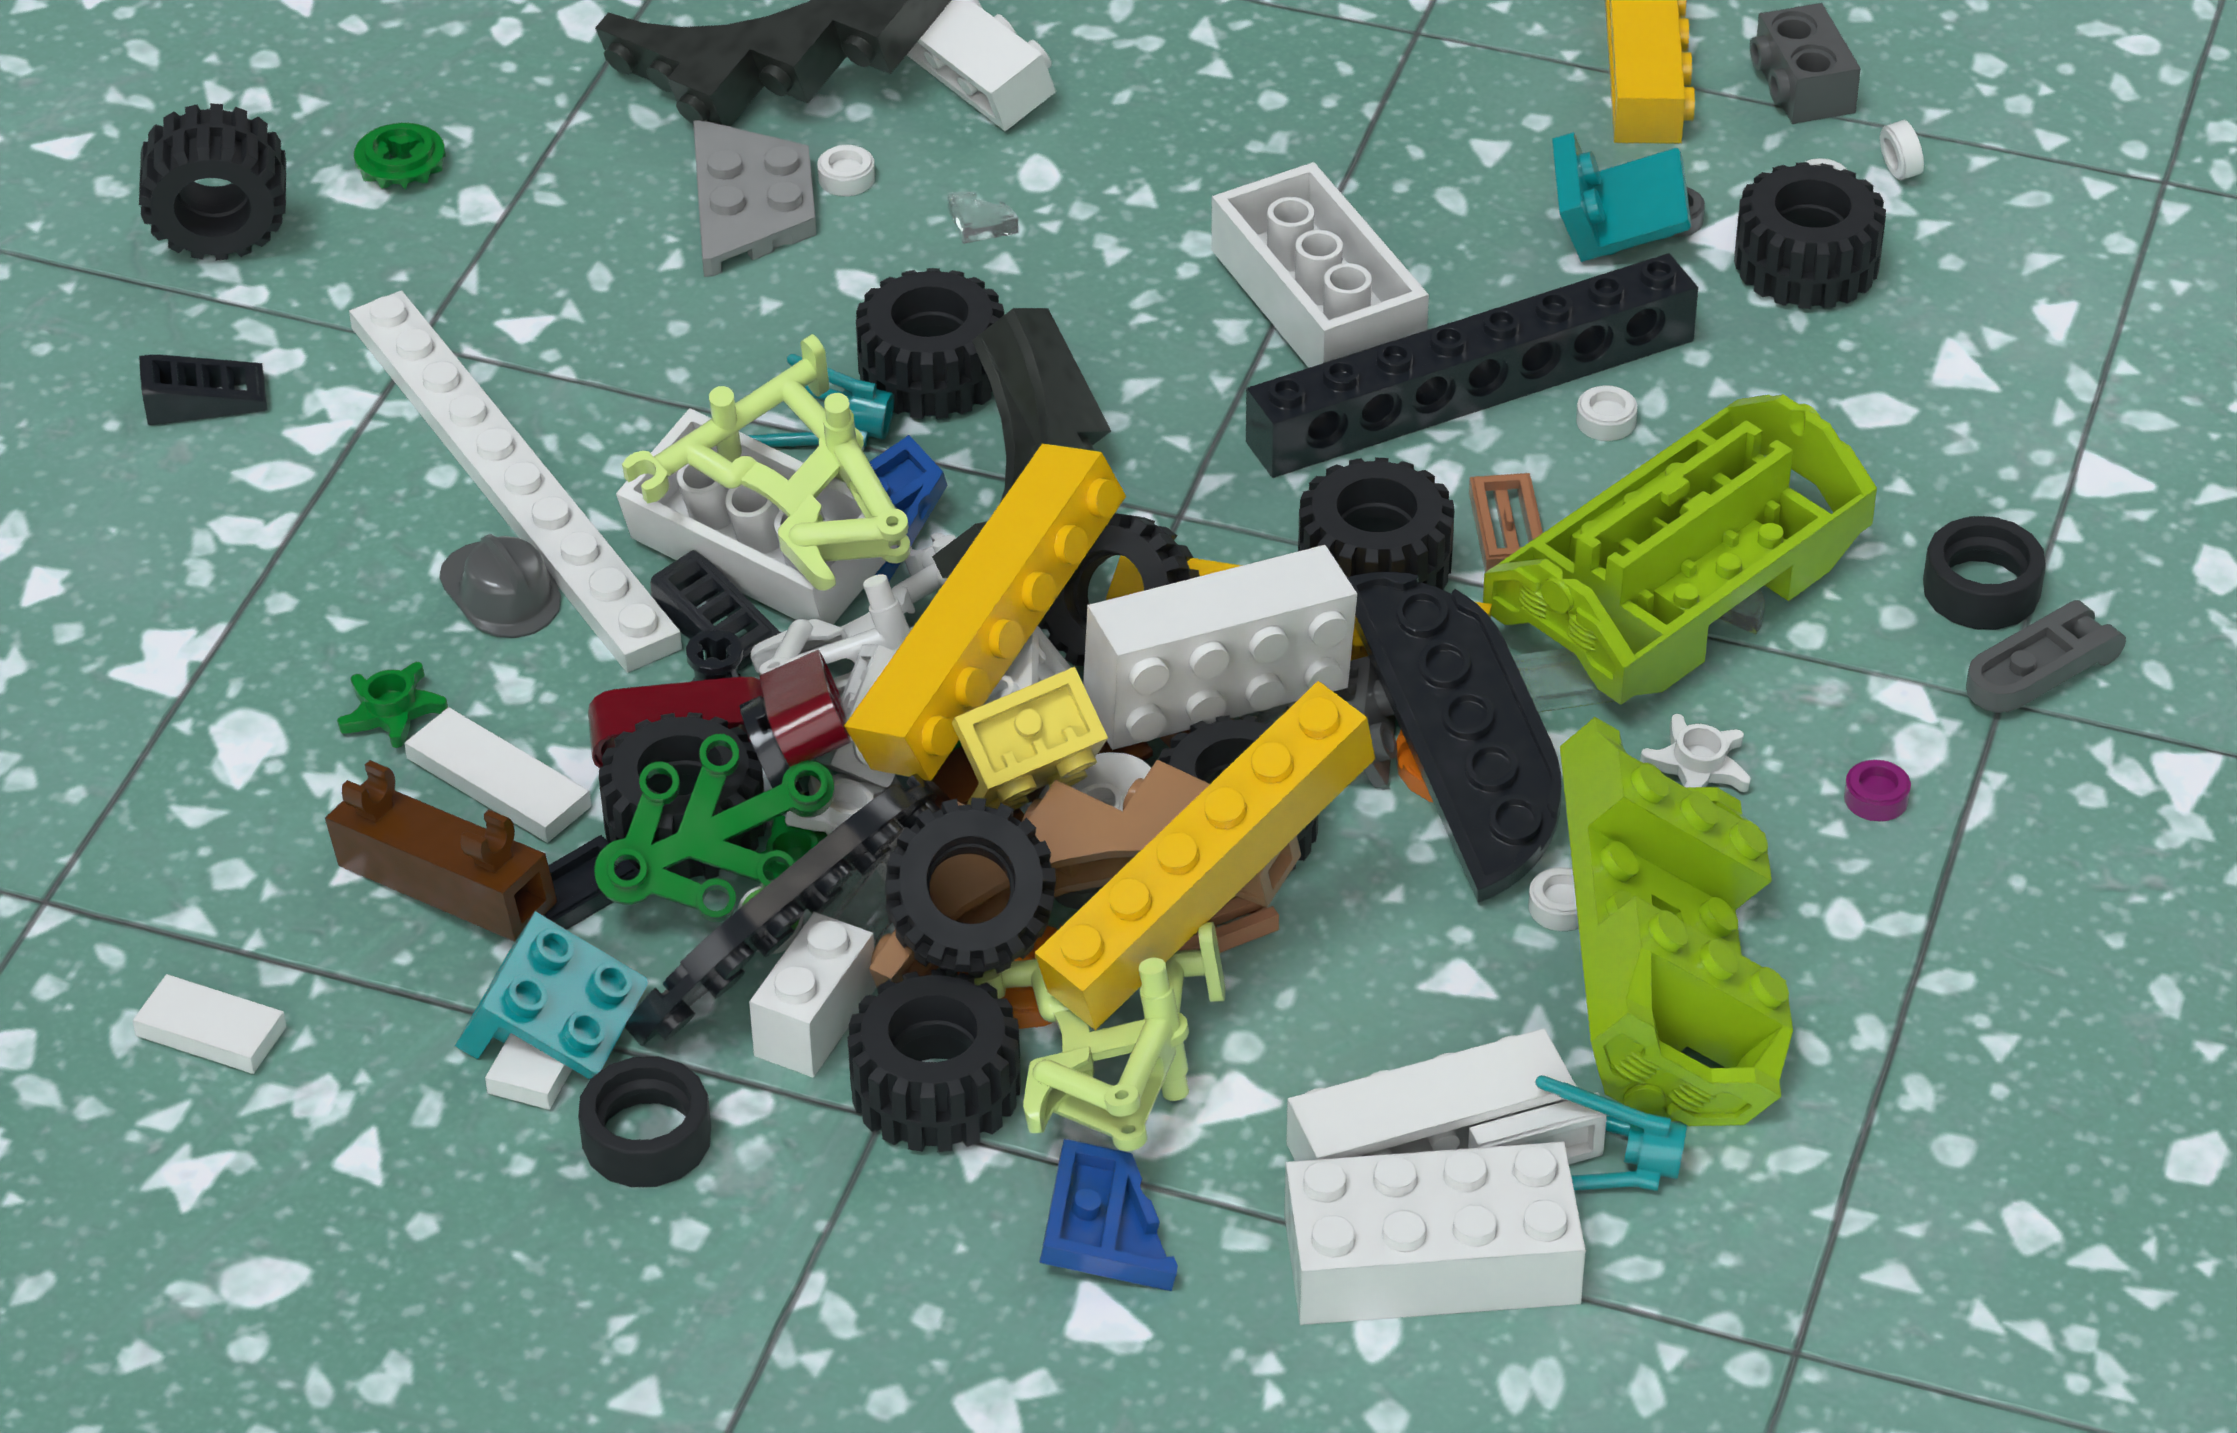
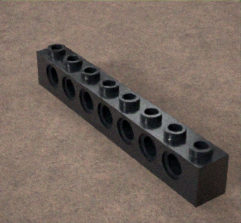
M1667 253L1247 387L1246 443L1269 475L1275 478L1693 342L1699 287L1672 255Z

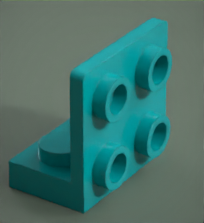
M1574 132L1552 138L1559 213L1581 262L1612 255L1621 250L1654 240L1666 239L1691 228L1684 162L1678 148L1599 171L1592 151L1582 152Z
M535 911L508 951L456 1042L455 1047L479 1059L492 1038L505 1043L512 1033L584 1077L591 1079L602 1070L627 1024L626 1022L648 985V979Z

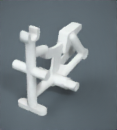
M935 533L931 535L933 543L930 547L923 550H913L911 547L910 555L904 560L911 576L895 585L892 589L887 576L884 574L866 579L863 586L870 603L869 612L856 620L839 627L819 619L808 621L797 619L789 626L788 630L759 642L751 650V660L756 672L760 673V675L818 649L827 664L844 658L850 659L855 663L863 644L881 645L896 652L913 628L908 627L904 613L913 614L915 612L913 604L942 587L947 578H942L932 556L956 539L954 535L945 536L942 533ZM851 672L833 678L840 695L845 690Z

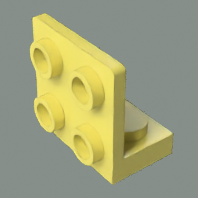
M1075 667L955 717L952 722L954 730L979 781L971 798L986 799L985 806L998 809L1000 803L1013 808L1015 811L1029 802L1026 795L1047 784L1051 787L1055 780L1070 787L1084 780L1087 777L1085 770L1097 763L1095 757L1108 739ZM971 798L968 801L967 805H971Z

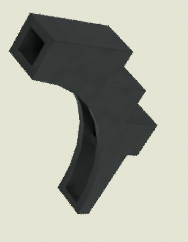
M810 0L765 17L726 25L692 27L643 23L608 12L595 29L605 50L604 57L615 70L622 74L628 75L633 73L648 79L663 91H673L677 101V110L692 124L693 121L701 120L731 127L764 86L775 95H788L809 103L846 57L858 66H871L891 74L951 0Z
M1012 308L972 340L989 378L1002 422L1006 451L1005 488L1001 501L1042 443L1095 451L1093 445L1111 432L1048 308ZM987 521L974 524L932 556L942 578L949 577Z

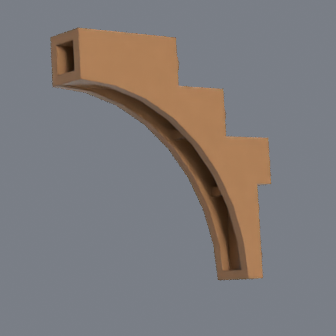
M1156 760L1144 779L1138 778L1130 786L1123 802V811L1055 780L1043 799H1035L1023 817V820L1027 818L1037 828L1036 837L1040 842L1045 840L1051 852L1050 863L1051 867L1055 868L1056 873L1054 897L1069 892L1104 886L1210 784L1160 760ZM1297 836L1235 896L1268 907L1301 856ZM960 854L945 860L934 870L930 879L929 891L932 902L946 917L961 923L976 924L996 917L1005 909L1010 897V882L1002 868L994 861L977 854ZM895 929L892 934H885L877 943L872 953L869 970L877 987L888 980L899 983L903 981L902 974L917 971L919 976L931 975V970H936L939 967L930 962L925 967L915 960V952L909 946L903 948L896 938Z

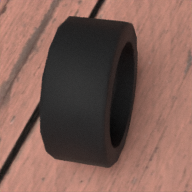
M1969 516L1951 521L1934 533L1927 547L1923 575L1925 597L1937 613L1953 623L1969 628L2001 629L2019 624L2034 612L2041 598L2046 568L2044 549L2032 533L2011 521L1993 516ZM1969 561L1989 562L2003 566L2014 573L2017 578L2001 584H1982L1963 578L1952 571L1951 568L1954 565Z
M659 1056L631 1057L604 1068L590 1079L580 1095L578 1118L582 1149L590 1166L609 1181L629 1187H657L679 1180L701 1163L710 1147L711 1120L708 1094L699 1076L682 1063ZM638 1104H662L677 1109L685 1116L684 1121L671 1132L653 1139L630 1140L614 1135L605 1128L608 1120L623 1109Z

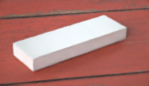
M449 707L405 742L407 759L493 811L510 818L513 823L546 843L550 842L591 807L590 791Z

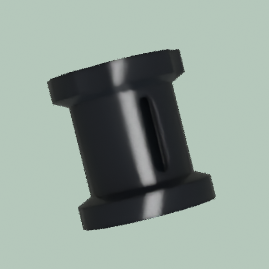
M712 629L700 632L689 640L686 646L687 663L695 673L692 681L742 677L738 673V665L743 658L742 642L737 635L726 630Z

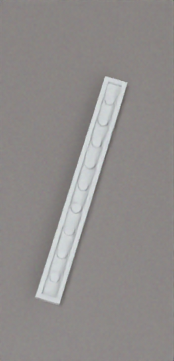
M401 290L349 310L353 331L520 539L529 542L541 553L546 568L556 581L559 589L623 669L628 673L682 650L680 630Z

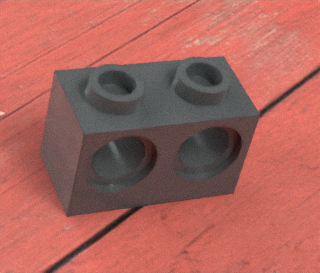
M1823 3L1759 13L1757 36L1752 37L1750 40L1751 60L1756 70H1762L1769 82L1772 100L1774 103L1782 105L1791 123L1796 124L1856 113L1861 68Z

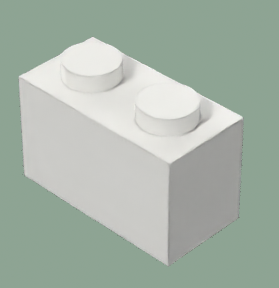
M813 912L749 1001L754 1056L814 1078L849 1028L848 1025L852 1014L859 1013L858 1004L866 995H872L877 988L869 970L874 951L873 932Z

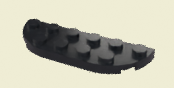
M1372 572L1347 577L1357 593L1355 627L1476 900L1479 903L1494 897L1521 880L1536 865L1551 843L1557 828L1561 808V771L1557 754L1500 630L1490 616L1468 596L1456 589L1451 594L1438 587L1418 582V575L1409 573Z
M913 774L906 782L910 786L906 791L900 785L894 784L854 813L697 945L665 979L662 985L666 990L660 993L657 988H654L636 1008L626 1022L625 1028L641 1046L658 1033L664 1040H668L694 1017L695 1012L690 1008L692 1004L708 991L715 999L724 994L745 974L742 967L754 956L757 950L764 957L772 954L794 933L795 930L791 926L802 917L806 909L811 914L813 912L821 913L843 892L841 885L853 874L854 869H857L862 876L869 873L892 851L889 845L901 834L905 827L911 829L916 824V817L928 808L932 813L939 811V807L935 804L937 799L935 791L918 774Z

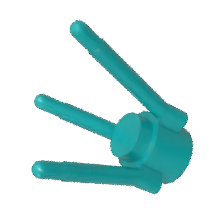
M789 354L787 357V362L791 366L802 360V357L796 354ZM828 367L829 383L845 389L843 392L829 388L827 392L818 397L813 394L808 385L805 387L814 398L825 400L832 393H842L847 396L850 410L854 414L855 428L863 436L864 448L867 445L868 437L882 440L886 438L894 411L895 398L893 393L877 390L875 383L854 379ZM813 432L748 435L770 447L819 445V439Z
M1544 1075L1536 1078L1535 1084L1538 1088L1607 1115L1605 1131L1628 1137L1624 1162L1637 1165L1636 1171L1571 1175L1574 1191L1639 1187L1658 1191L1660 1176L1678 1179L1687 1125L1671 1122V1118L1644 1113Z

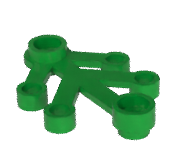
M725 734L711 735L703 741L700 747L699 755L702 768L678 833L653 844L664 806L671 803L677 797L680 790L679 776L675 768L665 762H653L647 765L640 774L639 784L642 796L626 838L609 843L602 849L596 859L594 868L596 883L600 891L608 899L618 904H637L653 894L697 909L709 921H724L734 913L737 904L736 893L730 883L723 879L714 878L700 884L665 869L690 858L758 881L764 889L771 883L764 876L766 866L772 862H782L789 868L795 863L793 858L781 850H772L761 854L726 841L789 811L805 818L816 817L824 813L834 799V780L830 771L818 762L803 761L791 766L785 772L781 785L713 816L726 778L737 769L740 755L738 745L733 738ZM715 746H725L732 752V758L727 764L716 766L709 762L707 754ZM659 773L669 776L672 780L671 788L662 794L653 793L647 787L649 779ZM807 775L815 777L821 784L819 791L811 796L801 795L795 788L799 778ZM630 859L639 864L640 872L632 880H622L615 874L616 866L621 861ZM713 890H721L728 895L729 902L722 910H710L703 903L706 894Z

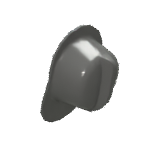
M492 534L486 535L481 538V541L467 544L452 552L441 565L439 578L444 590L473 625L493 636L518 638L535 634L548 626L559 612L561 594L556 581L547 570L541 553L529 542L520 538L509 536L496 537Z

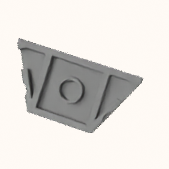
M693 121L704 277L722 273L721 261L748 251L750 258L755 260L772 253L779 246L795 244L816 235L809 145L712 122Z

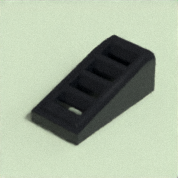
M172 355L139 356L141 390L148 425L267 411L262 363ZM246 384L247 390H235L236 385Z
M695 550L690 551L651 578V596L680 632L689 639L700 632L712 629L726 630L733 634H737L743 629L748 632L739 638L742 642L743 658L738 665V671L752 662L751 650L755 645L781 633L708 559ZM705 601L707 602V603H705L704 605H702L701 607H699L698 609L696 608V607H697L698 605H700L701 603H703V602H705ZM727 616L726 619H724L723 621H721V622L718 623L717 625H715V626L713 625L714 623H716L717 621H719V620L722 619L723 617Z

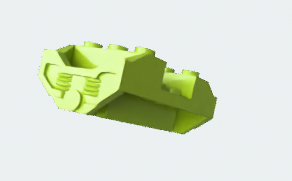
M1768 394L1737 399L1485 572L1483 603L1492 604L1491 616L1502 624L1530 623L1574 653L1597 689L1622 705L1636 695L1665 691L1704 663L1708 626L1761 587L1766 586L1787 601H1790L1829 573L1858 535L1873 524L1877 487L1851 446L1840 440L1831 424L1823 420L1810 405L1798 404L1784 394L1776 396ZM1791 469L1817 486L1833 511L1832 514L1789 487Z
M1594 717L1560 746L1590 1040L1604 1093L1636 1110L1651 1115L1671 1118V1121H1680L1688 1126L1745 1125L1782 1097L1779 1081L1793 1033L1789 990L1786 980L1775 970L1769 967H1762L1741 954L1736 909L1772 882L1767 850L1768 842L1765 833L1742 815L1741 801L1718 787H1684L1666 777L1654 765L1642 763L1628 755L1623 748L1620 731ZM1689 1047L1726 1068H1709L1681 1051Z

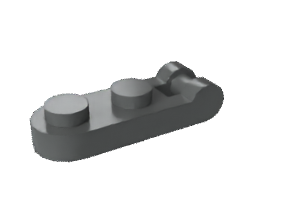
M2080 600L2071 601L1978 654L1971 661L1968 669L1967 695L1974 704L1991 712H2010L2026 705L2096 663L2104 666L2110 664L2124 649L2126 637L2111 624L2102 626L2095 621L2094 611Z

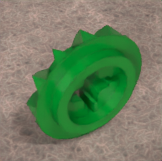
M394 123L378 127L364 135L354 149L355 168L360 169L363 180L367 182L377 181L382 189H386L392 184H401L406 189L408 183L414 181L422 184L428 183L430 174L442 171L443 158L446 156L444 142L440 135L426 126L414 123Z

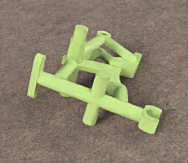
M811 334L801 341L802 360L736 403L734 393L730 388L725 386L714 388L709 394L712 419L654 457L649 451H639L631 454L622 463L624 478L628 482L635 480L642 474L653 475L651 479L641 485L643 499L647 504L663 498L669 489L668 477L687 464L726 488L734 489L743 485L758 492L788 516L778 529L781 551L816 589L825 591L836 585L835 576L825 563L826 561L882 557L885 561L896 564L908 558L911 546L909 537L906 535L909 528L907 515L895 508L863 452V436L855 428L854 414L850 410L847 396L842 393L828 395L824 401V409L805 388L808 385L813 394L818 397L830 388L825 349L819 339ZM783 401L819 439L818 448L789 480L773 469L758 463L752 457L741 456L742 448L739 434L740 429ZM714 446H716V447H717V452H715V451L712 450L711 448H713ZM835 477L846 483L865 518L823 521V517L820 515L822 505L815 498ZM893 545H898V546H899V547L896 548V549L890 548V547L893 546Z
M1207 922L1199 927L1200 949L1177 951L1166 963L1160 958H1148L1140 963L1139 973L1142 985L1139 991L1145 1018L1139 1021L1090 1032L1088 1024L1047 992L1037 959L1012 961L1011 968L997 974L996 970L992 969L984 971L983 978H974V984L976 985L987 982L995 987L998 999L1005 996L1006 988L1033 987L1041 1017L1048 1022H1056L1061 1031L1062 1053L1036 1058L1029 1064L1023 1106L1030 1133H1044L1051 1115L1055 1113L1112 1137L1115 1147L1119 1150L1133 1151L1142 1147L1147 1141L1145 1124L1160 1089H1162L1163 1097L1169 1101H1178L1188 1095L1189 1088L1186 1077L1188 1064L1183 1042L1188 1037L1189 1028L1187 1018L1180 1013L1184 977L1205 976L1210 1002L1225 1001V981L1214 922ZM1131 1053L1117 1085L1112 1086L1094 1078V1061Z

